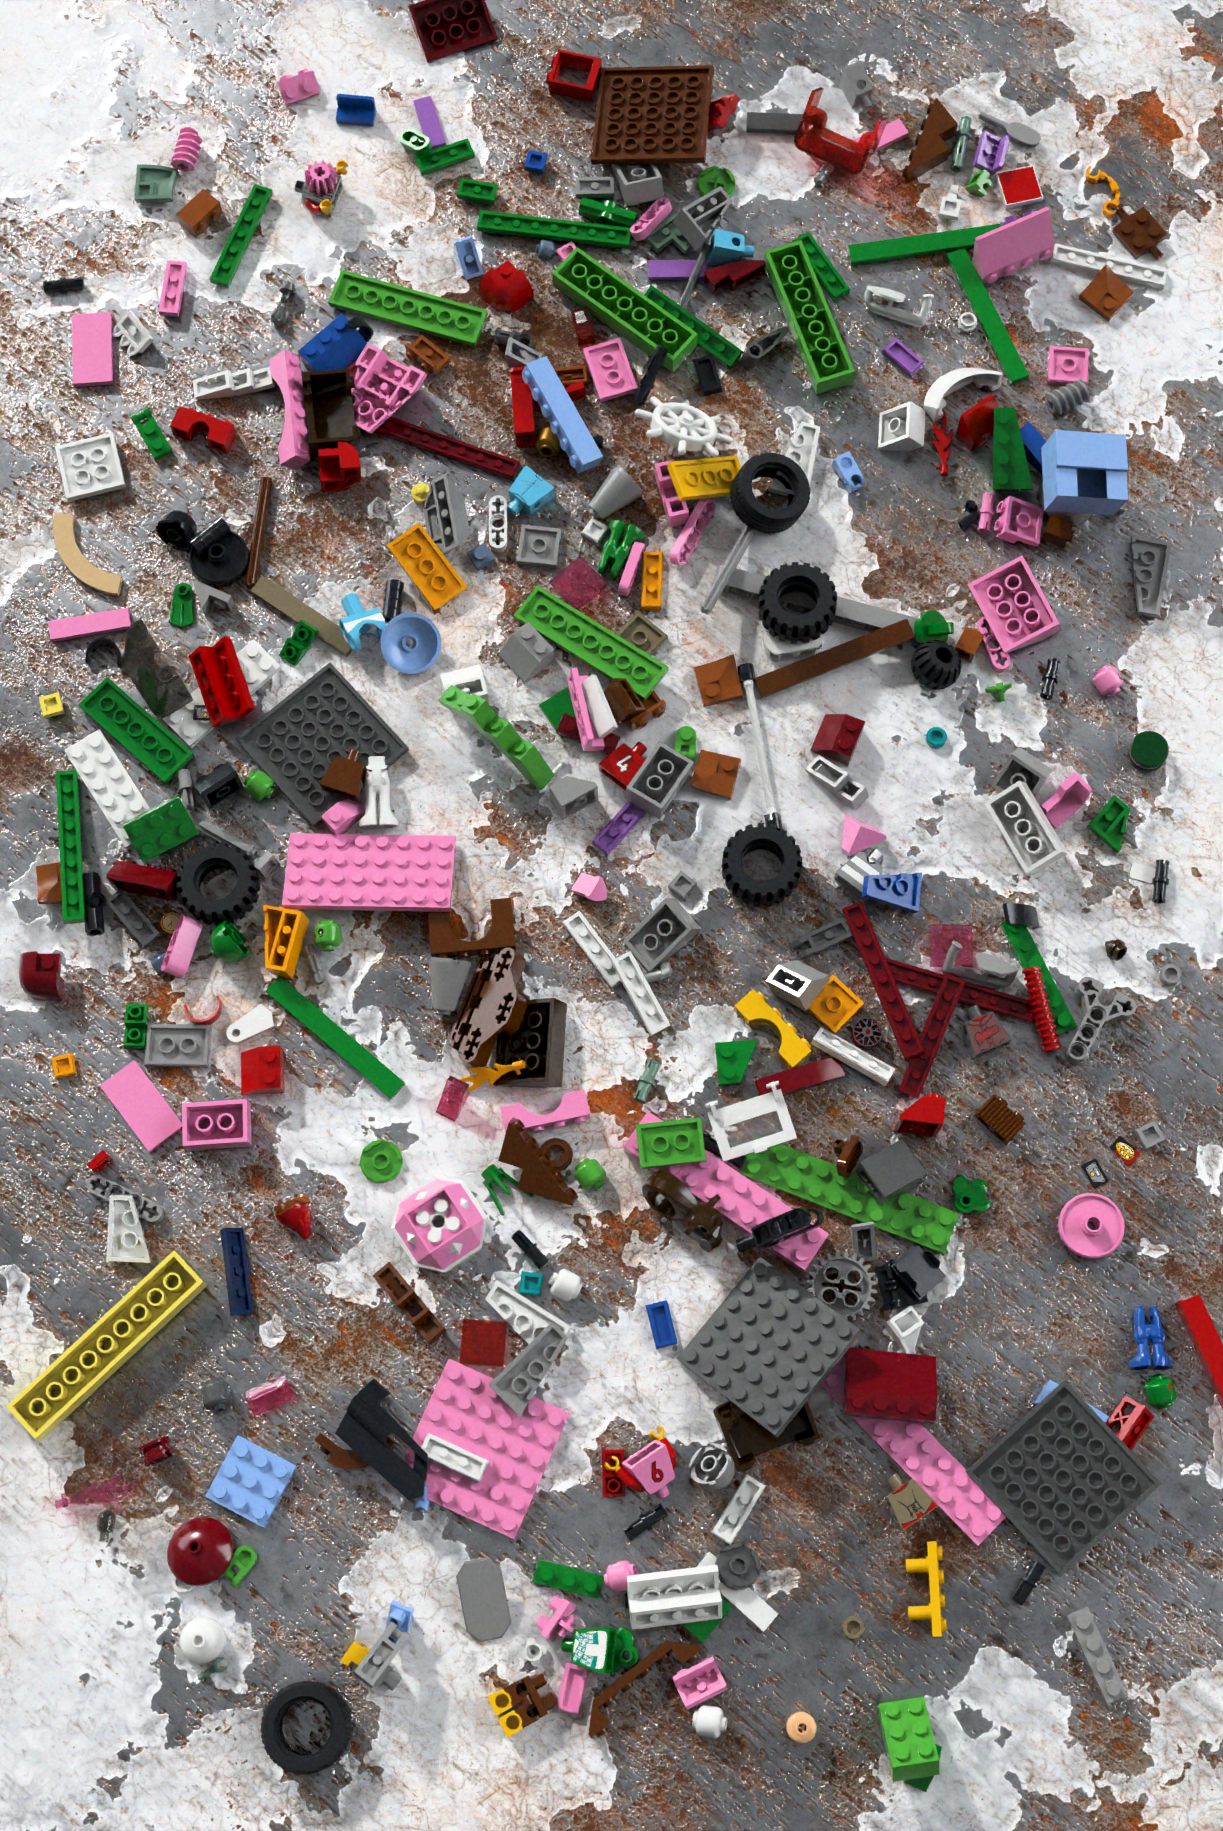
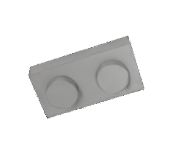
M576 177V198H614V177Z

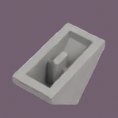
M874 1222L851 1225L849 1232L853 1254H857L856 1261L864 1258V1261L877 1260Z

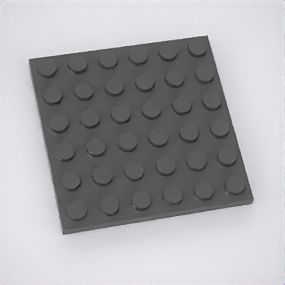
M331 662L235 738L267 776L273 779L276 786L314 828L323 821L321 816L336 803L347 799L322 791L320 786L322 778L336 756L346 759L349 750L358 751L361 753L358 763L363 764L367 772L368 757L384 756L385 765L389 767L409 751V747Z
M759 1257L676 1359L778 1438L862 1332L855 1325Z
M1063 1380L966 1471L1060 1576L1161 1485V1482L1066 1380Z

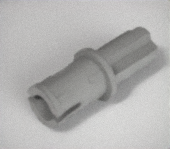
M182 769L177 772L180 784L178 791L181 793L185 809L192 810L196 805L191 771L189 769Z

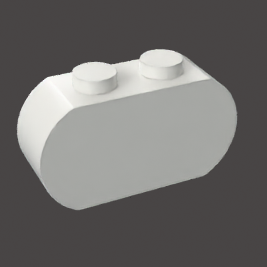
M769 628L765 630L763 638V651L770 660L779 662L818 654L823 646L824 634L820 633V638L816 640L810 638L808 643L803 644L802 641H797V644H791V640L783 642L779 640L778 635L773 637L769 633Z

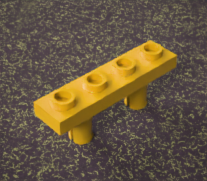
M937 1541L927 1542L928 1556L926 1558L906 1559V1573H927L929 1575L931 1601L929 1606H908L909 1620H930L932 1622V1636L942 1637L943 1632H947L946 1617H942V1608L946 1607L945 1593L941 1594L940 1584H944V1571L939 1570V1560H943L942 1546H938Z

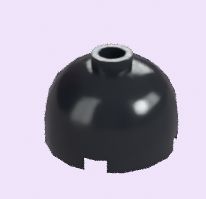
M180 510L166 512L157 522L158 525L156 526V532L161 540L166 544L168 542L175 544L176 546L173 548L176 550L188 549L190 547L188 540L197 534V525L194 519L188 513Z

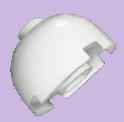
M195 1618L188 1622L181 1632L179 1638L180 1649L183 1655L193 1663H211L221 1655L226 1645V1633L222 1625L212 1618Z

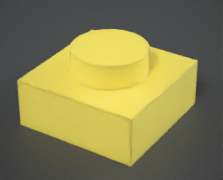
M59 692L39 697L42 714L45 719L65 713Z

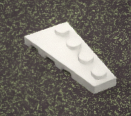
M801 422L785 456L801 467L810 485L820 426ZM777 470L776 475H781L785 478L792 490L786 489L779 480L774 478L768 491L785 496L789 494L794 495V486L790 479L783 472Z
M496 1280L485 1299L528 1344L552 1321L566 1336L572 1326L499 1280Z

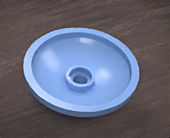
M403 613L391 619L383 629L380 640L381 652L386 662L395 670L405 674L421 673L429 669L438 659L441 651V636L436 625L426 616L418 613ZM407 639L412 640L413 643L411 646L406 645Z

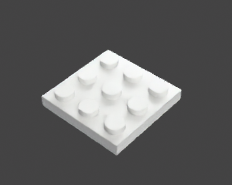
M113 432L55 446L68 502L126 488Z

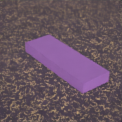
M428 96L413 100L422 133L428 136L432 144L430 151L446 146L432 97Z
M649 260V281H689L697 260ZM705 260L697 280H704V272L707 271V260Z
M628 801L595 837L592 844L606 856H609L647 812Z

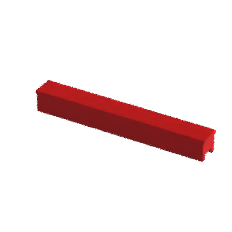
M1200 1294L1186 1300L1178 1301L1175 1303V1307L1223 1410V1344Z

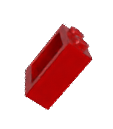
M558 49L556 57L553 56L552 70L548 72L546 77V84H549V92L593 102L600 79L602 59ZM562 66L590 72L586 86L558 80Z

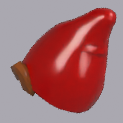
M300 1192L299 1197L285 1203L280 1200L277 1206L274 1207V1214L281 1224L297 1232L302 1239L306 1240L310 1236L311 1212L308 1204L310 1200L307 1195Z

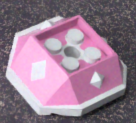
M434 1176L398 1200L391 1231L415 1267L446 1274L482 1250L488 1217L463 1180ZM437 1218L445 1220L444 1225L440 1228L433 1226V1222Z

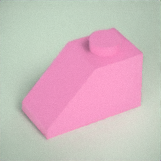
M346 799L336 803L321 817L324 824L333 834H344L364 816L365 806L361 802Z

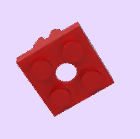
M737 94L711 99L708 132L722 129L727 125L728 118L736 110L737 104L740 101Z

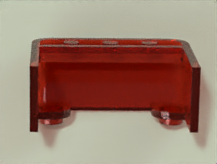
M819 87L812 90L794 137L796 148L851 174L860 173L878 147L889 118L885 116L877 120L874 131L864 133L860 137L859 142H855L825 128L828 121L827 113L817 107L824 88Z

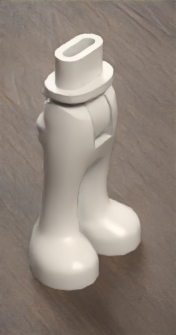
M370 756L368 757L365 776V814L359 821V828L372 829L378 827L376 812L377 794H379L380 798L379 826L382 828L398 827V819L391 813L390 780L386 770L388 766L385 765V757Z

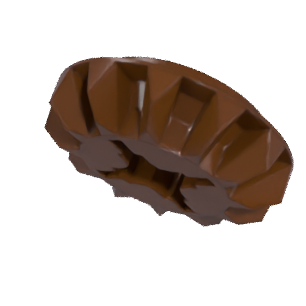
M552 1138L545 1141L541 1145L540 1151L547 1154L549 1158L552 1157L551 1148L556 1153L561 1152L562 1154L559 1156L561 1163L553 1159L551 1160V1165L556 1171L566 1170L573 1159L571 1146L560 1138Z

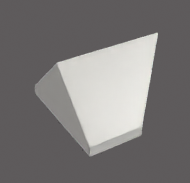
M909 1306L888 1320L884 1327L904 1353L913 1354L921 1326L924 1322L914 1308Z

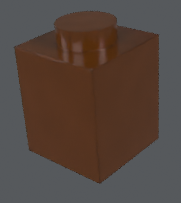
M1051 514L1042 540L1065 548L1066 542L1071 543L1075 531L1072 530L1074 522Z

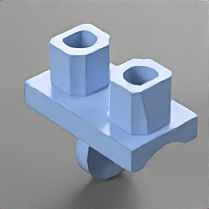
M393 1600L390 1604L386 1628L393 1621L398 1625L396 1628L403 1633L407 1632L409 1634L414 1608L402 1606ZM392 1636L388 1638L394 1644L398 1641Z

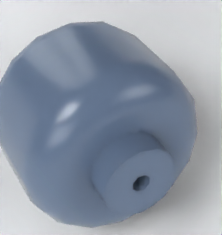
M542 239L539 244H536L535 252H538L539 258L550 259L554 256L555 245L552 241Z
M157 953L154 955L155 959L151 962V965L158 974L165 973L161 971V966L166 953Z

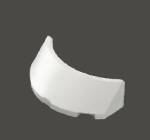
M982 368L953 370L941 376L932 384L926 394L923 408L933 422H936L943 417L942 408L946 406V401L943 397L971 382L978 389L985 385L991 391L1000 388L1003 374L1002 372Z

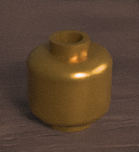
M551 427L542 428L538 432L535 444L536 450L544 457L557 455L561 449L560 441L557 435L552 432Z

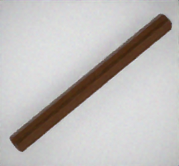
M263 476L260 479L245 579L247 587H253L258 579L272 485L270 477Z

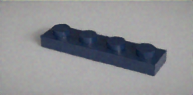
M223 1228L220 1232L230 1316H249L254 1313L243 1228Z

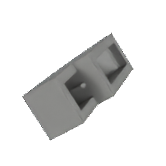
M820 755L805 768L806 772L820 785L855 811L869 797L866 787L851 779L848 772Z

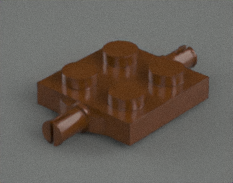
M1144 206L1128 215L1123 207H1120L1116 214L1122 219V222L1112 229V233L1135 259L1151 252L1159 260L1164 254L1157 246L1167 238V232Z

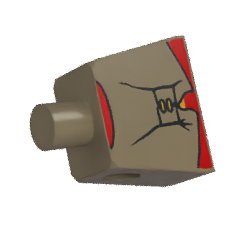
M896 1472L886 1479L893 1492L887 1495L885 1499L900 1531L905 1530L938 1507L937 1503L913 1478L904 1484Z

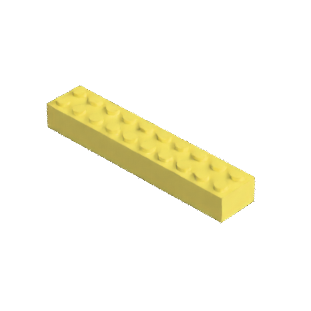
M173 1251L6 1407L34 1439L42 1441L208 1285L176 1251Z

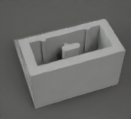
M798 960L778 964L766 982L774 995L806 1011L830 980V977Z

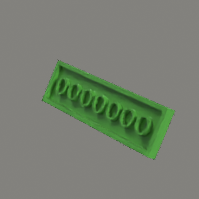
M341 270L328 302L330 307L476 347L488 316V311L345 270Z
M538 585L513 615L514 619L523 625L529 622L542 637L610 680L626 678L636 695L646 701L669 671L668 666Z

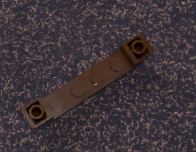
M670 1641L662 1643L593 1699L589 1736L592 1738L596 1735L599 1738L609 1730L607 1725L610 1722L599 1707L603 1705L606 1708L616 1700L614 1695L621 1690L625 1693L634 1685L632 1680L638 1675L641 1679L652 1671L650 1666L654 1662L658 1661L661 1664L670 1656L668 1653L670 1649L673 1650L682 1664L686 1661L688 1664H691L700 1656L697 1653L701 1650L698 1645Z

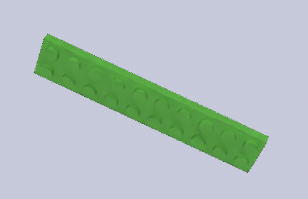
M755 1134L753 1140L760 1139L763 1137ZM783 1144L767 1148L768 1150L756 1154L753 1152L746 1156L740 1174L748 1179L858 1222H874V1228L914 1244L917 1243L942 1255L945 1254L959 1215L958 1212L906 1192L880 1206L857 1173L851 1172L848 1178L839 1176L836 1165Z

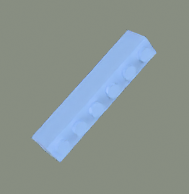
M547 356L527 363L522 371L523 381L530 387L534 400L539 403L543 416L548 419L552 432L557 435L563 451H566L571 466L576 469L578 474L598 466L603 455Z

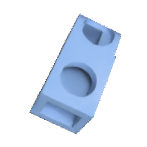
M850 451L834 458L831 467L834 472H837L849 493L865 486L864 477Z

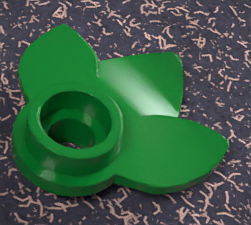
M963 1175L956 1178L952 1189L956 1196L954 1198V1206L959 1213L967 1214L972 1211L982 1213L990 1208L992 1203L984 1197L987 1193L986 1181L976 1179L969 1183ZM962 1200H966L968 1205L964 1204Z
M622 1626L619 1628L616 1636L613 1672L618 1671L622 1667L632 1668L639 1660V1652L634 1646V1636L630 1630ZM628 1651L630 1653V1658L628 1660H625L624 1654Z

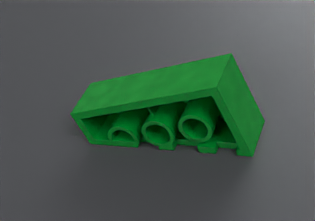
M1014 407L994 408L993 491L1034 490L1016 410Z

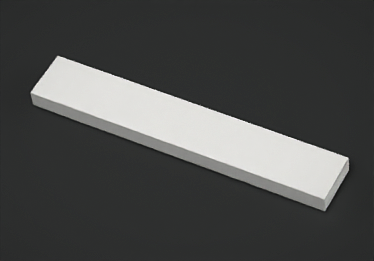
M1056 243L1050 260V264L1098 274L1107 264L1122 281L1164 290L1169 271Z

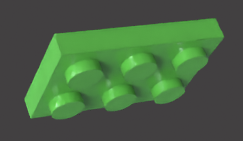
M701 1117L636 1125L641 1169L706 1162Z

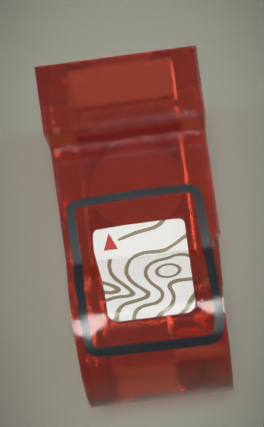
M586 307L570 310L578 346L595 343V332Z

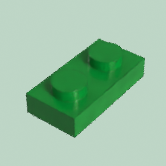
M461 178L457 199L494 205L498 184Z

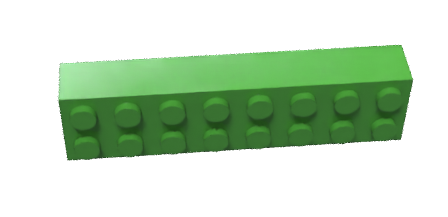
M802 240L765 251L764 261L766 262L767 274L816 395L852 384L855 370Z
M578 247L552 273L553 286L585 308L650 357H653L657 345L667 348L669 351L662 365L672 373L697 347L698 333Z

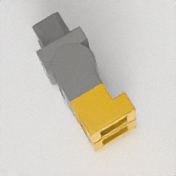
M356 1640L340 1661L346 1666H350L353 1663L359 1666L371 1649L359 1640ZM390 1663L376 1681L375 1685L377 1687L384 1684L392 1691L397 1687L403 1677L393 1671L394 1664Z

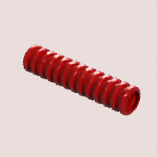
M1035 966L1024 969L1022 974H1025L1024 981H1027L1025 986L1029 989L1027 990V993H1030L1029 1000H1032L1030 1005L1034 1008L1032 1013H1035L1034 1019H1037L1035 1024L1039 1027L1037 1032H1040L1039 1039H1042L1041 1045L1044 1046L1042 1051L1050 1052L1060 1049L1061 1045H1058V1041H1060L1056 1037L1058 1032H1055L1054 1028H1056V1025H1053L1054 1019L1051 1018L1053 1013L1049 1010L1051 1009V1006H1048L1049 999H1046L1048 995L1044 991L1046 987L1042 984L1044 980H1041V976H1043L1039 972L1041 968Z

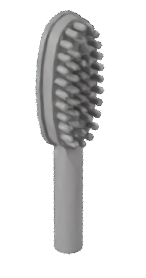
M982 111L979 114L978 119L1006 131L1010 139L1019 142V144L1031 146L1032 148L1036 147L1041 140V135L1026 125L1016 122L1008 124Z

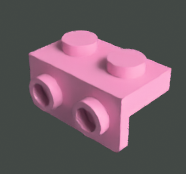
M303 69L297 72V76L291 77L289 74L280 77L277 86L285 105L321 94L313 70Z
M714 1657L704 1658L697 1665L689 1669H682L672 1677L687 1710L728 1690Z

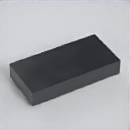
M712 355L693 359V365L703 396L722 392L721 382Z

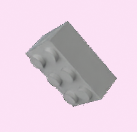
M659 741L626 787L625 799L660 819L691 775L694 761Z

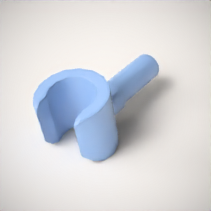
M427 1485L424 1488V1496L417 1498L414 1507L415 1511L418 1508L424 1509V1513L428 1511L430 1500L427 1499Z

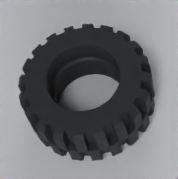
M792 562L790 566L786 563L780 565L779 570L777 568L773 569L770 572V576H766L763 580V585H761L759 591L758 614L764 628H770L769 633L773 637L778 635L779 640L783 642L791 640V644H797V641H802L804 644L808 643L810 638L813 640L820 638V633L825 634L829 626L832 625L836 612L837 592L835 591L833 581H829L830 576L826 572L822 574L821 568L817 566L812 568L809 563L805 562L804 565ZM799 591L811 596L817 606L806 614L796 615L785 611L778 603V600L789 592Z
M758 823L757 827H753L750 824L746 826L744 831L739 829L735 832V837H730L722 858V877L725 879L727 889L732 890V895L735 898L740 896L745 904H748L749 901L754 902L753 906L760 907V903H765L766 907L772 906V902L776 901L778 904L783 901L785 896L789 897L793 889L798 885L802 870L801 850L799 845H795L796 840L792 835L788 837L787 831L783 828L780 831L777 830L776 825L770 824V827H764V823ZM754 850L770 851L781 861V871L770 880L761 881L753 879L742 868L744 856Z
M215 842L208 843L209 847L206 848L201 845L197 847L198 851L196 853L191 851L187 855L189 858L187 862L183 860L180 865L182 871H178L177 879L179 882L176 883L177 890L180 893L179 897L189 913H192L197 920L202 919L205 924L209 925L214 922L216 926L227 920L228 924L230 922L233 924L235 923V918L239 917L241 920L245 917V911L251 912L254 908L252 903L257 902L259 898L257 894L260 891L258 872L248 855L244 851H240L235 845L229 847L225 842H220V846H217ZM221 868L230 869L235 872L237 884L228 896L218 900H211L202 896L200 885L208 873Z

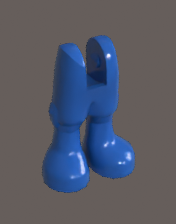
M1136 1306L1134 1311L1133 1337L1137 1344V1355L1130 1360V1369L1146 1370L1151 1367L1153 1370L1171 1369V1359L1166 1355L1163 1346L1165 1334L1162 1329L1157 1306H1150V1324H1145L1143 1306ZM1149 1341L1152 1343L1153 1346L1152 1362L1148 1347Z

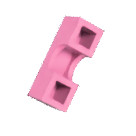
M674 460L655 464V478L669 528L686 524L689 519L686 501L679 500L667 468L669 462Z

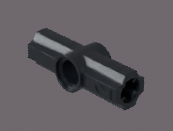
M95 872L84 873L85 932L89 936L102 935L105 933L103 908L106 906L107 901L101 893L100 876Z

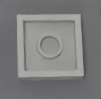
M522 525L517 564L557 568L562 529Z

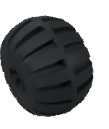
M930 640L925 644H921L915 650L911 660L912 673H914V677L919 680L920 684H924L929 689H945L954 684L961 672V658L957 650H954V647L948 645L947 642Z

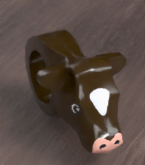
M664 1170L655 1171L642 1186L643 1196L656 1212L670 1220H681L684 1224V1233L696 1240L703 1250L711 1253L720 1246L723 1241L721 1230L724 1223L721 1220L722 1214L714 1208L721 1198L718 1194L706 1203L698 1202L680 1179Z

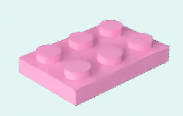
M620 338L583 348V354L600 402L637 392L638 387Z

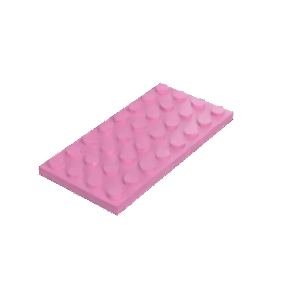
M290 833L282 908L450 912L456 836Z

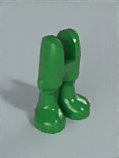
M611 520L608 526L611 531L610 538L603 546V553L597 572L604 575L608 565H611L613 567L610 572V578L616 579L629 558L632 544L634 541L641 542L644 539L645 533L634 525L629 524L627 527L623 521ZM625 532L623 542L618 547L619 539Z

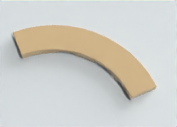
M54 513V541L57 551L68 570L79 581L94 588L96 591L119 597L123 580L122 576L105 572L90 563L83 556L76 543L74 532L75 516L72 514Z

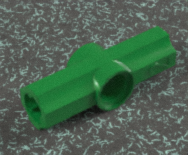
M583 197L578 210L579 215L596 219L602 225L613 226L614 224L631 228L638 219V212L620 208L618 204L609 200L602 203Z

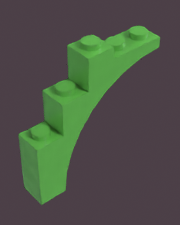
M453 685L438 699L443 706L466 720L489 739L513 763L531 785L542 790L555 776L536 747L522 739L510 722L497 716L485 699L474 693L470 695Z

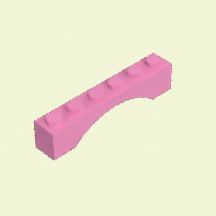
M283 350L269 360L271 377L279 385L285 404L284 429L278 446L280 465L296 470L311 461L300 355Z

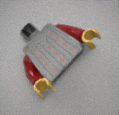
M343 159L339 160L334 167L337 172V184H334L333 190L327 189V194L324 191H321L320 194L316 190L311 192L305 182L297 180L295 192L302 193L304 205L313 215L325 214L332 217L343 189L340 175H346L347 170L345 168L349 166Z

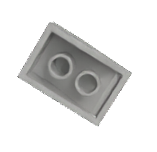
M611 164L622 198L627 206H636L639 203L654 202L664 198L662 176L655 164Z
M665 898L623 942L645 968L651 972L685 946L701 928L675 898Z

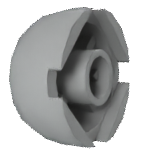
M711 1443L710 1447L705 1449L701 1447L696 1451L689 1463V1469L691 1470V1478L700 1487L716 1491L726 1487L732 1481L735 1474V1463L730 1452L721 1444Z

